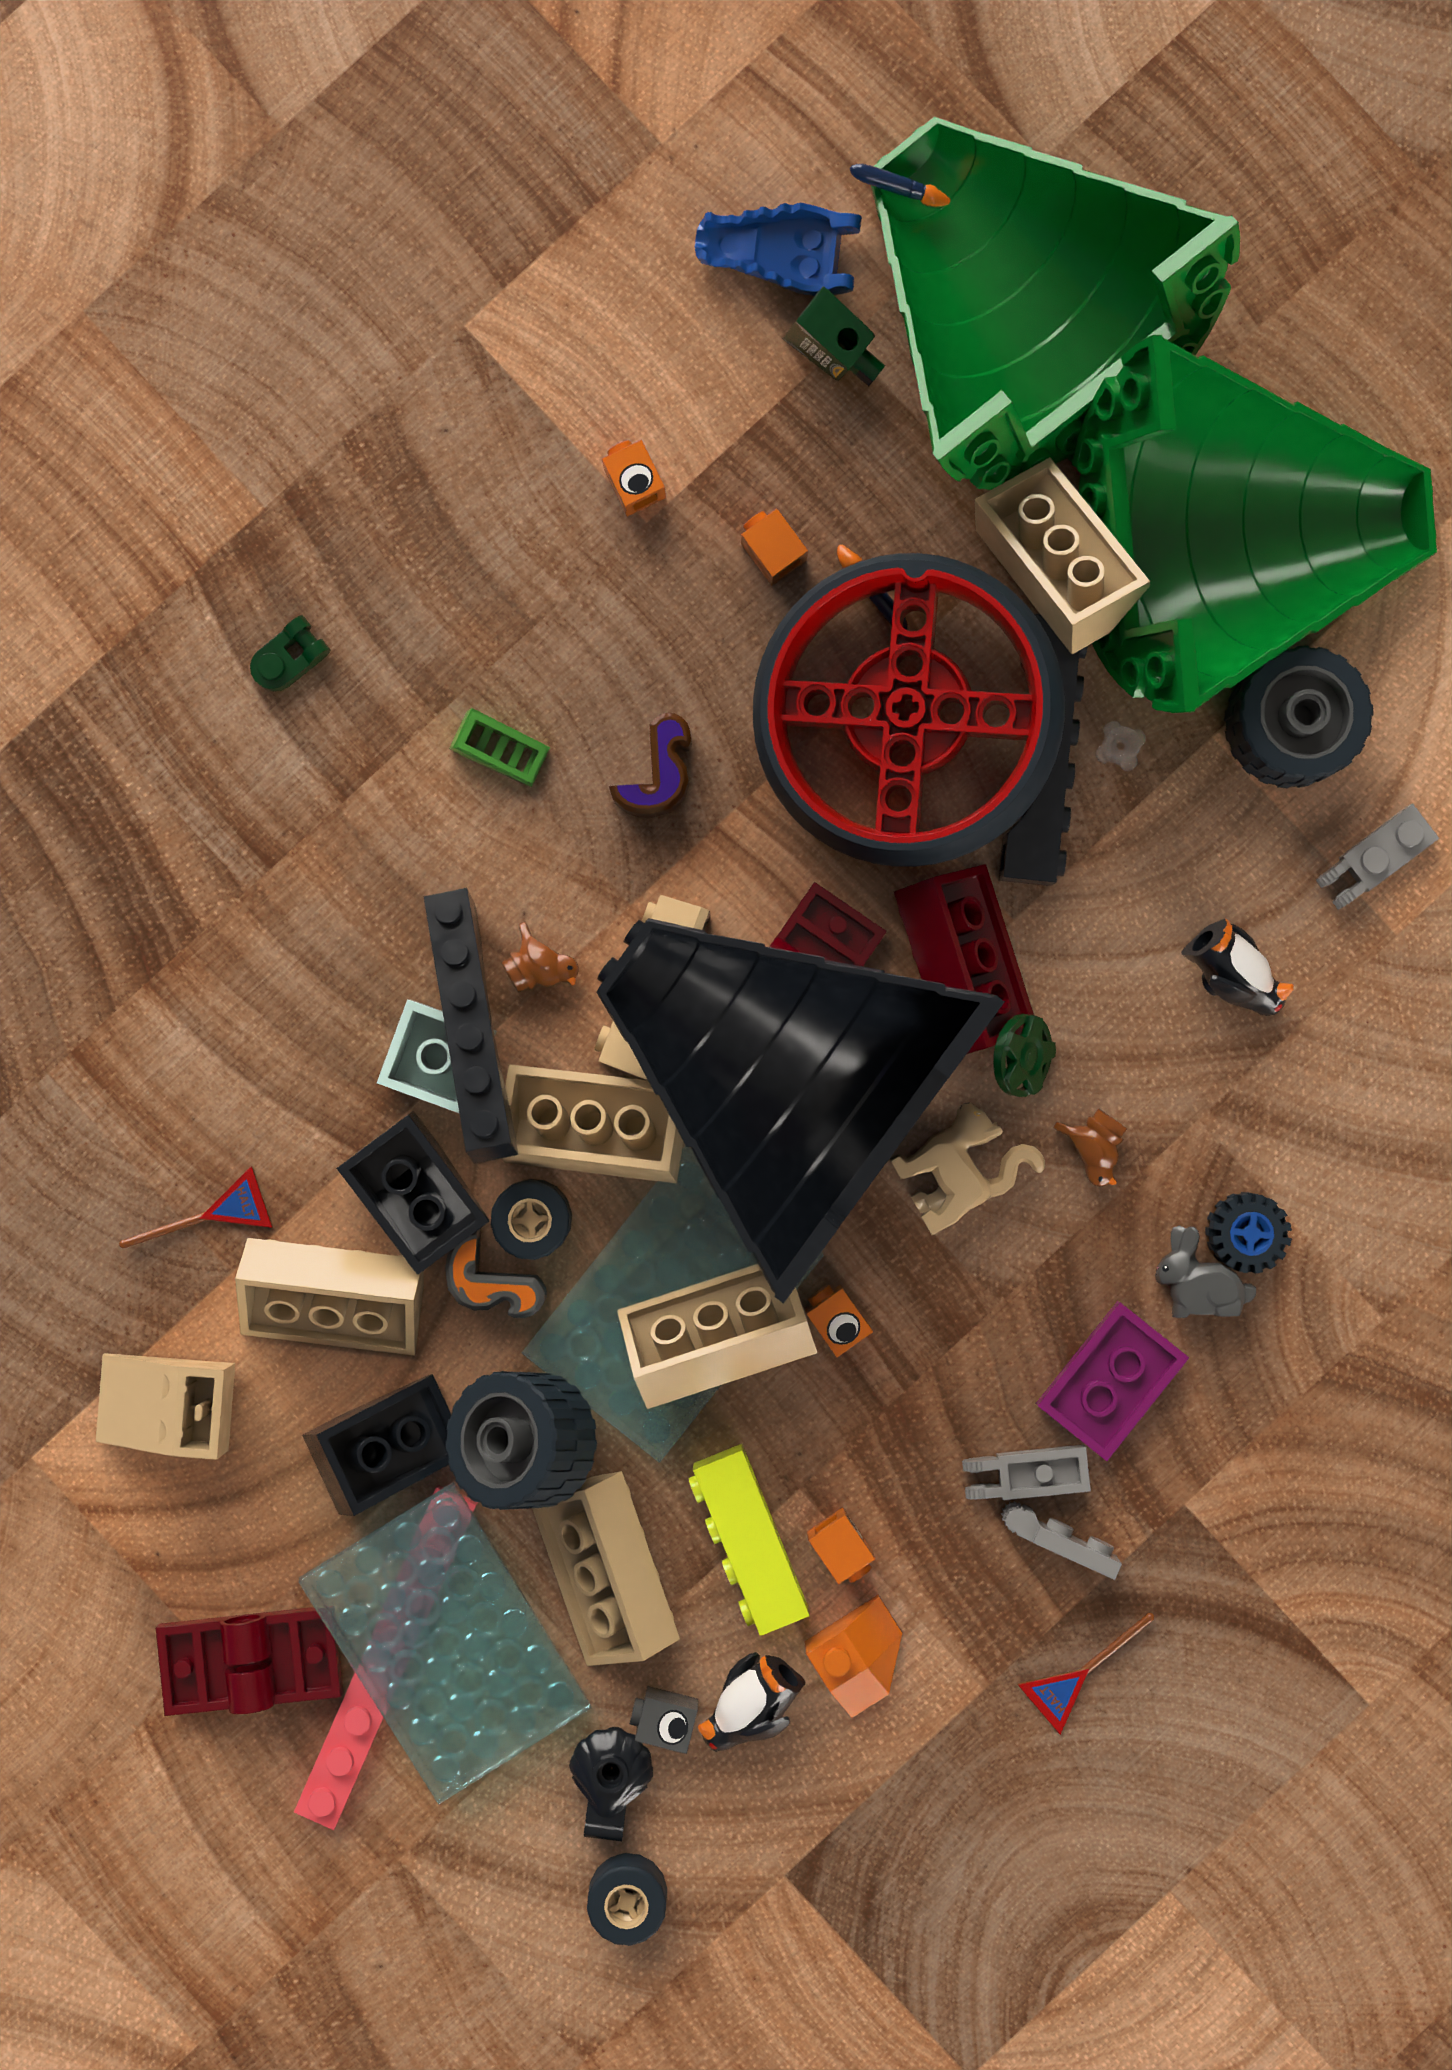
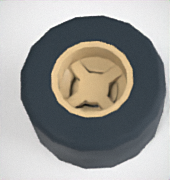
M527 1179L510 1185L498 1196L492 1208L490 1225L495 1240L505 1252L519 1259L536 1260L550 1255L564 1243L571 1230L572 1211L568 1199L557 1186L545 1180Z
M623 1853L610 1857L602 1863L590 1881L587 1901L589 1919L598 1934L614 1944L628 1946L644 1942L655 1934L661 1926L666 1912L667 1886L664 1875L653 1861L640 1854Z

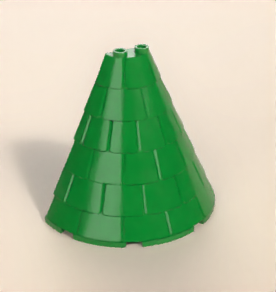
M933 117L926 124L917 128L910 137L889 154L881 157L874 165V167L910 178L923 185L931 184L936 186L950 198L948 205L931 207L922 204L920 200L907 198L871 185L878 217L882 225L888 264L893 272L899 312L905 321L922 411L927 417L932 454L940 466L958 482L963 478L970 479L969 481L977 489L992 490L1049 457L1055 464L1066 458L1073 462L1077 440L1093 397L1104 378L1117 376L1124 367L1121 357L1138 342L1151 335H1162L1168 341L1196 355L1212 331L1230 293L1231 285L1224 277L1228 263L1232 265L1238 262L1240 254L1239 222L1232 215L1225 216L1189 206L1184 199L1084 170L1082 164L1037 152L1032 147L984 134L937 117Z
M1162 335L1147 337L1134 345L1121 357L1124 367L1117 376L1104 378L1084 418L1072 465L1081 473L1078 493L1150 580V587L1109 634L1093 642L1092 645L1106 670L1117 684L1133 698L1145 697L1152 701V708L1155 710L1169 713L1195 712V709L1224 688L1233 687L1309 633H1317L1351 607L1360 605L1390 582L1400 578L1437 553V534L1430 468L1379 444L1345 424L1340 425L1298 401L1291 403L1204 355L1197 357L1163 338Z

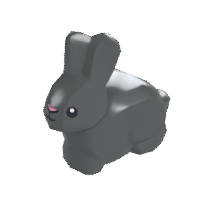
M1180 1225L1173 1227L1170 1238L1172 1252L1163 1257L1155 1273L1156 1282L1171 1286L1170 1296L1173 1301L1172 1317L1187 1318L1190 1314L1214 1315L1218 1317L1240 1316L1243 1305L1251 1302L1256 1297V1287L1251 1283H1244L1236 1272L1221 1263H1199L1195 1257L1200 1239L1199 1231L1193 1226L1187 1228Z

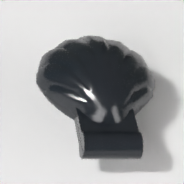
M610 1727L606 1730H595L586 1739H582L577 1744L571 1757L569 1768L573 1774L572 1779L588 1800L584 1837L622 1842L626 1805L648 1788L647 1784L653 1777L651 1754L648 1748L643 1746L641 1742L635 1741L636 1735L627 1733L622 1728Z

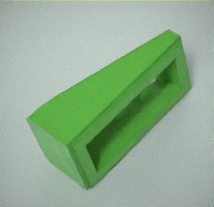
M473 708L467 710L449 750L529 787H532L550 749L549 746ZM476 725L484 729L473 748L467 744ZM494 732L500 735L491 756L483 752ZM511 740L516 742V745L507 764L499 760L508 741ZM526 747L533 751L522 772L515 768Z

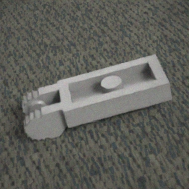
M1410 804L1339 857L1340 861L1320 875L1316 881L1323 888L1334 883L1347 870L1350 872L1356 883L1340 892L1336 899L1332 901L1339 910L1363 892L1372 890L1437 841L1439 837L1415 805Z
M1084 1444L996 1453V1457H973L962 1461L964 1472L979 1473L998 1470L999 1484H973L965 1487L966 1498L970 1500L1001 1497L1002 1500L1091 1491L1087 1450Z
M1009 1502L1008 1505L1005 1504V1508H1002V1520L1005 1521V1526H1008L1007 1529L1011 1530L1012 1533L1016 1532V1535L1113 1580L1116 1579L1122 1563L1116 1555L1112 1554L1114 1550L1112 1545L1093 1536L1089 1537L1088 1542L1072 1536L1074 1531L1072 1527L1053 1518H1049L1047 1524L1037 1520L1036 1514L1031 1507L1025 1504L1021 1505L1020 1502Z

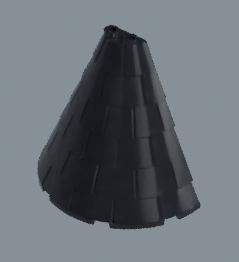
M648 918L645 923L638 920L623 941L628 947L619 960L612 957L599 973L597 980L602 984L596 993L622 1037L628 1042L654 1093L660 1096L686 1147H691L748 1252L753 1253L771 1290L775 1293L774 1297L784 1304L1005 1001L993 994L945 987L943 983L885 973L884 970L829 961L821 956L766 947L763 943L707 934L704 930Z

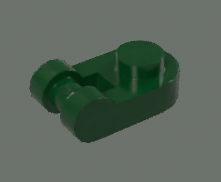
M300 615L291 620L284 627L283 631L254 654L250 663L251 675L254 681L265 690L272 692L282 691L290 687L330 653L331 649L323 639L317 640L310 631L311 624L303 615ZM297 642L303 649V653L294 660L287 649Z

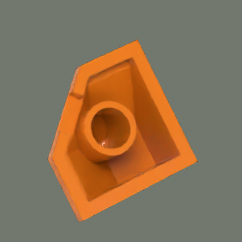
M878 1594L804 1642L806 1655L830 1693L851 1718L889 1695L902 1631Z

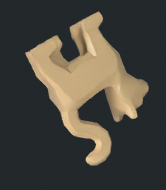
M971 1102L962 1104L958 1108L957 1117L950 1128L932 1135L915 1154L905 1157L899 1153L890 1158L900 1179H906L924 1172H932L939 1185L935 1191L929 1194L919 1191L911 1196L918 1211L924 1213L921 1217L931 1235L953 1225L968 1210L984 1203L989 1198L1006 1193L1015 1184L1018 1165L1021 1162H1027L1037 1173H1041L1045 1168V1159L1042 1153L1034 1146L1021 1144L1010 1148L1004 1155L997 1178L987 1179L972 1161L967 1149L988 1143L990 1140L1001 1135L1003 1131L996 1122H991L984 1111L979 1110Z

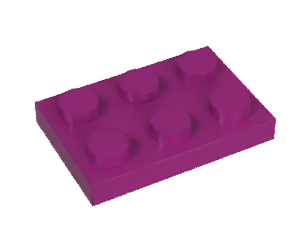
M1117 1301L1035 1404L1104 1460L1108 1461L1189 1357L1121 1302Z

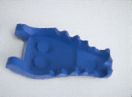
M801 202L794 205L783 203L776 209L760 207L758 210H745L740 216H720L707 212L696 230L695 253L701 264L734 269L799 294L816 296L823 286L833 295L849 293L854 288V276L837 273L841 236L858 234L862 217L858 214L839 213Z

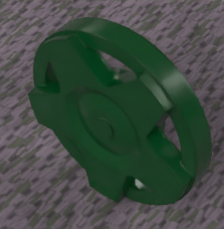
M1018 1014L1004 1025L997 1038L993 1055L994 1075L1001 1090L1008 1095L1026 1097L1037 1094L1043 1088V1082L1048 1074L1051 1059L1056 1057V1042L1052 1041L1049 1028L1043 1021V1018L1029 1014ZM1024 1024L1021 1034H1015V1031ZM1021 1083H1023V1087L1016 1089Z

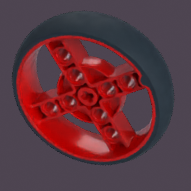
M898 553L860 561L837 571L809 590L789 610L769 640L761 659L753 695V728L759 760L770 786L788 813L806 831L836 851L873 864L894 867H916L953 860L981 848L1008 830L1027 811L1048 780L1058 755L1065 721L1064 686L1058 659L1049 637L1029 607L1011 589L982 570L955 559L922 553ZM895 591L890 647L879 650L864 660L853 672L847 684L792 680L799 660L807 646L830 620L857 602L875 595ZM939 593L953 596L978 608L1003 630L1020 657L1029 685V694L972 691L966 676L959 666L947 655L934 649ZM912 611L923 612L927 619L925 625L920 630L912 632L903 628V620L908 613ZM911 655L920 657L923 660V665L918 674L908 677L899 672L900 663L905 657ZM820 694L827 695L830 700L828 710L820 716L810 715L808 704L812 697ZM861 697H868L874 700L873 712L866 718H855L851 710L853 703ZM910 699L915 708L919 707L918 713H911L908 721H902L903 718L900 713H895L896 708L904 707L905 700ZM951 702L962 705L964 707V714L959 722L946 724L940 720V712L944 705ZM994 705L1004 706L1010 713L1007 722L1000 727L989 726L984 721L986 711ZM787 726L843 729L846 739L856 755L867 765L880 772L875 829L859 824L840 814L813 790L797 765L791 750ZM968 737L1026 741L1019 761L1010 777L986 804L960 821L945 827L919 832L924 775L943 767L951 761L961 750ZM901 744H909L915 748V758L907 766H897L892 762L893 751ZM899 788L908 789L912 796L911 804L903 811L891 810L888 803L890 794Z

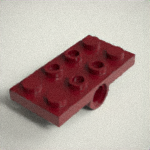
M814 882L769 947L825 957V960L863 967L887 931Z
M335 1605L160 1623L155 1628L164 1716L229 1709L231 1714H251L273 1707L274 1704L338 1698L344 1693Z

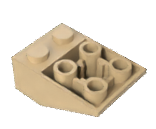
M104 1353L102 1356L96 1442L168 1456L217 1460L229 1451L235 1363Z

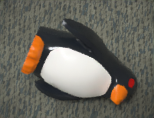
M1222 919L1205 927L1181 952L1184 957L1200 967L1203 972L1202 983L1209 994L1213 996L1218 995L1230 1004L1253 1010L1261 1015L1270 1016L1277 1014L1284 1007L1287 997L1294 990L1293 984L1280 983L1272 977L1269 963L1260 953L1253 938L1242 928L1231 924L1227 919Z
M757 1652L745 1656L729 1671L713 1715L698 1725V1730L702 1734L703 1740L710 1749L717 1752L749 1741L766 1740L777 1736L789 1725L790 1718L788 1716L783 1717V1715L806 1682L799 1673L779 1657L765 1655L760 1660V1655Z

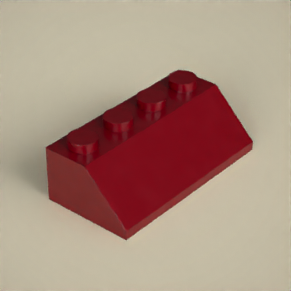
M986 864L935 876L894 891L899 914L903 920L921 980L943 983L945 987L993 994L1005 1001L967 1054L995 1046L1002 1028L1014 1016L1018 1014L1034 1015ZM1024 1024L1015 1031V1034H1021Z

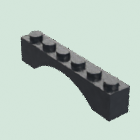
M1034 614L1049 637L1058 659L1064 686L1065 721L1058 755L1048 780L1018 823L1002 839L998 881L1052 886L1057 883V876H1064L1067 852L1066 850H1060L1061 834L1068 833L1071 807L1064 806L1066 789L1073 788L1075 779V763H1069L1070 745L1076 746L1079 737L1080 720L1073 719L1074 703L1081 702L1084 689V676L1077 675L1079 658L1085 659L1088 646L1071 654L1042 615ZM1020 660V666H1021L1022 669L1024 670V667H1023L1022 662H1021V660Z
M467 888L423 896L466 1153L474 1164L518 1155V1149L492 1025L484 972L483 948L475 903Z

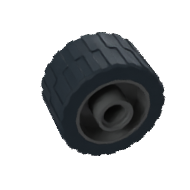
M1297 646L1294 649H1287L1274 659L1269 660L1238 682L1239 685L1232 691L1229 697V705L1225 711L1224 721H1226V741L1230 744L1233 757L1243 766L1242 768L1249 775L1252 774L1258 778V781L1277 785L1279 788L1309 786L1344 769L1352 763V759L1361 753L1373 726L1371 725V719L1374 715L1373 704H1371L1370 700L1371 693L1368 685H1365L1361 678L1362 674L1356 667L1351 666L1346 658L1340 654L1336 655L1329 652V649L1322 647Z
M493 1372L491 1375L481 1376L476 1379L475 1383L468 1385L452 1408L453 1412L451 1418L448 1419L446 1429L448 1430L447 1440H445L449 1458L448 1464L460 1489H463L471 1500L481 1503L483 1507L499 1510L552 1507L572 1497L574 1492L581 1488L586 1481V1476L592 1469L594 1453L597 1449L595 1419H593L590 1411L591 1408L587 1400L582 1397L581 1391L561 1376L535 1372Z

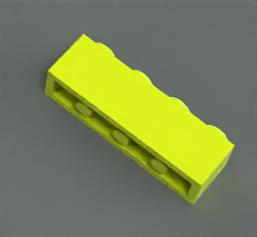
M743 1444L695 1462L693 1464L695 1476L688 1478L696 1501L698 1503L705 1501L711 1517L705 1519L714 1544L722 1542L728 1558L722 1560L727 1578L731 1585L736 1583L740 1585L745 1599L738 1601L747 1626L755 1624L759 1635L762 1636L809 1617L808 1604Z

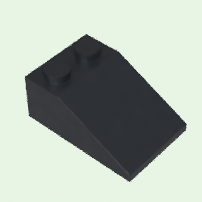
M414 1111L336 1168L417 1275L490 1221L441 1146Z
M430 1374L350 1410L303 1434V1439L338 1514L355 1516L449 1465L445 1440H447L448 1430L446 1429L448 1419L451 1418V1412L433 1374Z

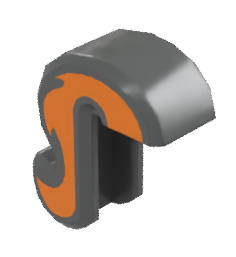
M481 1228L448 1252L445 1265L447 1286L458 1304L477 1311L489 1310L507 1300L511 1304L508 1310L509 1316L513 1318H527L538 1312L546 1301V1286L538 1275L479 1271Z

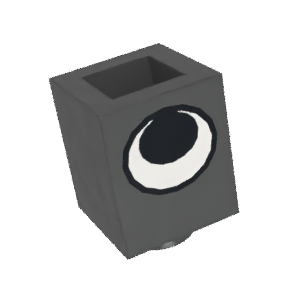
M647 1686L644 1699L635 1698L629 1724L637 1726L635 1741L687 1754L698 1711V1698Z

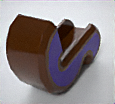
M675 713L660 714L649 724L653 784L609 786L614 803L629 815L642 818L657 817L673 812L685 800L689 787L687 767L676 752L680 749L685 752L690 751L692 741L688 723Z

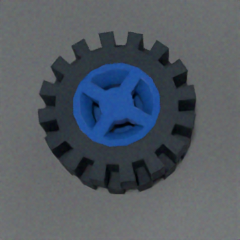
M1250 1192L1231 1194L1226 1196L1227 1200L1219 1201L1215 1205L1217 1208L1215 1212H1210L1207 1219L1210 1220L1209 1227H1205V1235H1208L1210 1240L1207 1242L1210 1250L1214 1251V1257L1219 1262L1239 1272H1252L1256 1274L1262 1273V1269H1272L1275 1267V1261L1278 1258L1283 1260L1287 1254L1283 1251L1285 1246L1291 1245L1292 1238H1288V1231H1292L1291 1223L1285 1220V1217L1288 1215L1284 1209L1277 1206V1202L1263 1195Z

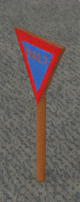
M251 1166L206 1212L121 1240L119 1246L123 1249L206 1220L273 1228L253 1167Z
M1147 1613L1079 1670L1017 1683V1685L1061 1735L1087 1674L1154 1620V1615Z

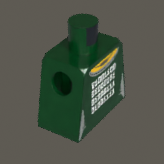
M824 286L782 338L837 381L850 370L869 387L886 366L866 349L874 339L875 334ZM838 343H841L846 350L842 349Z

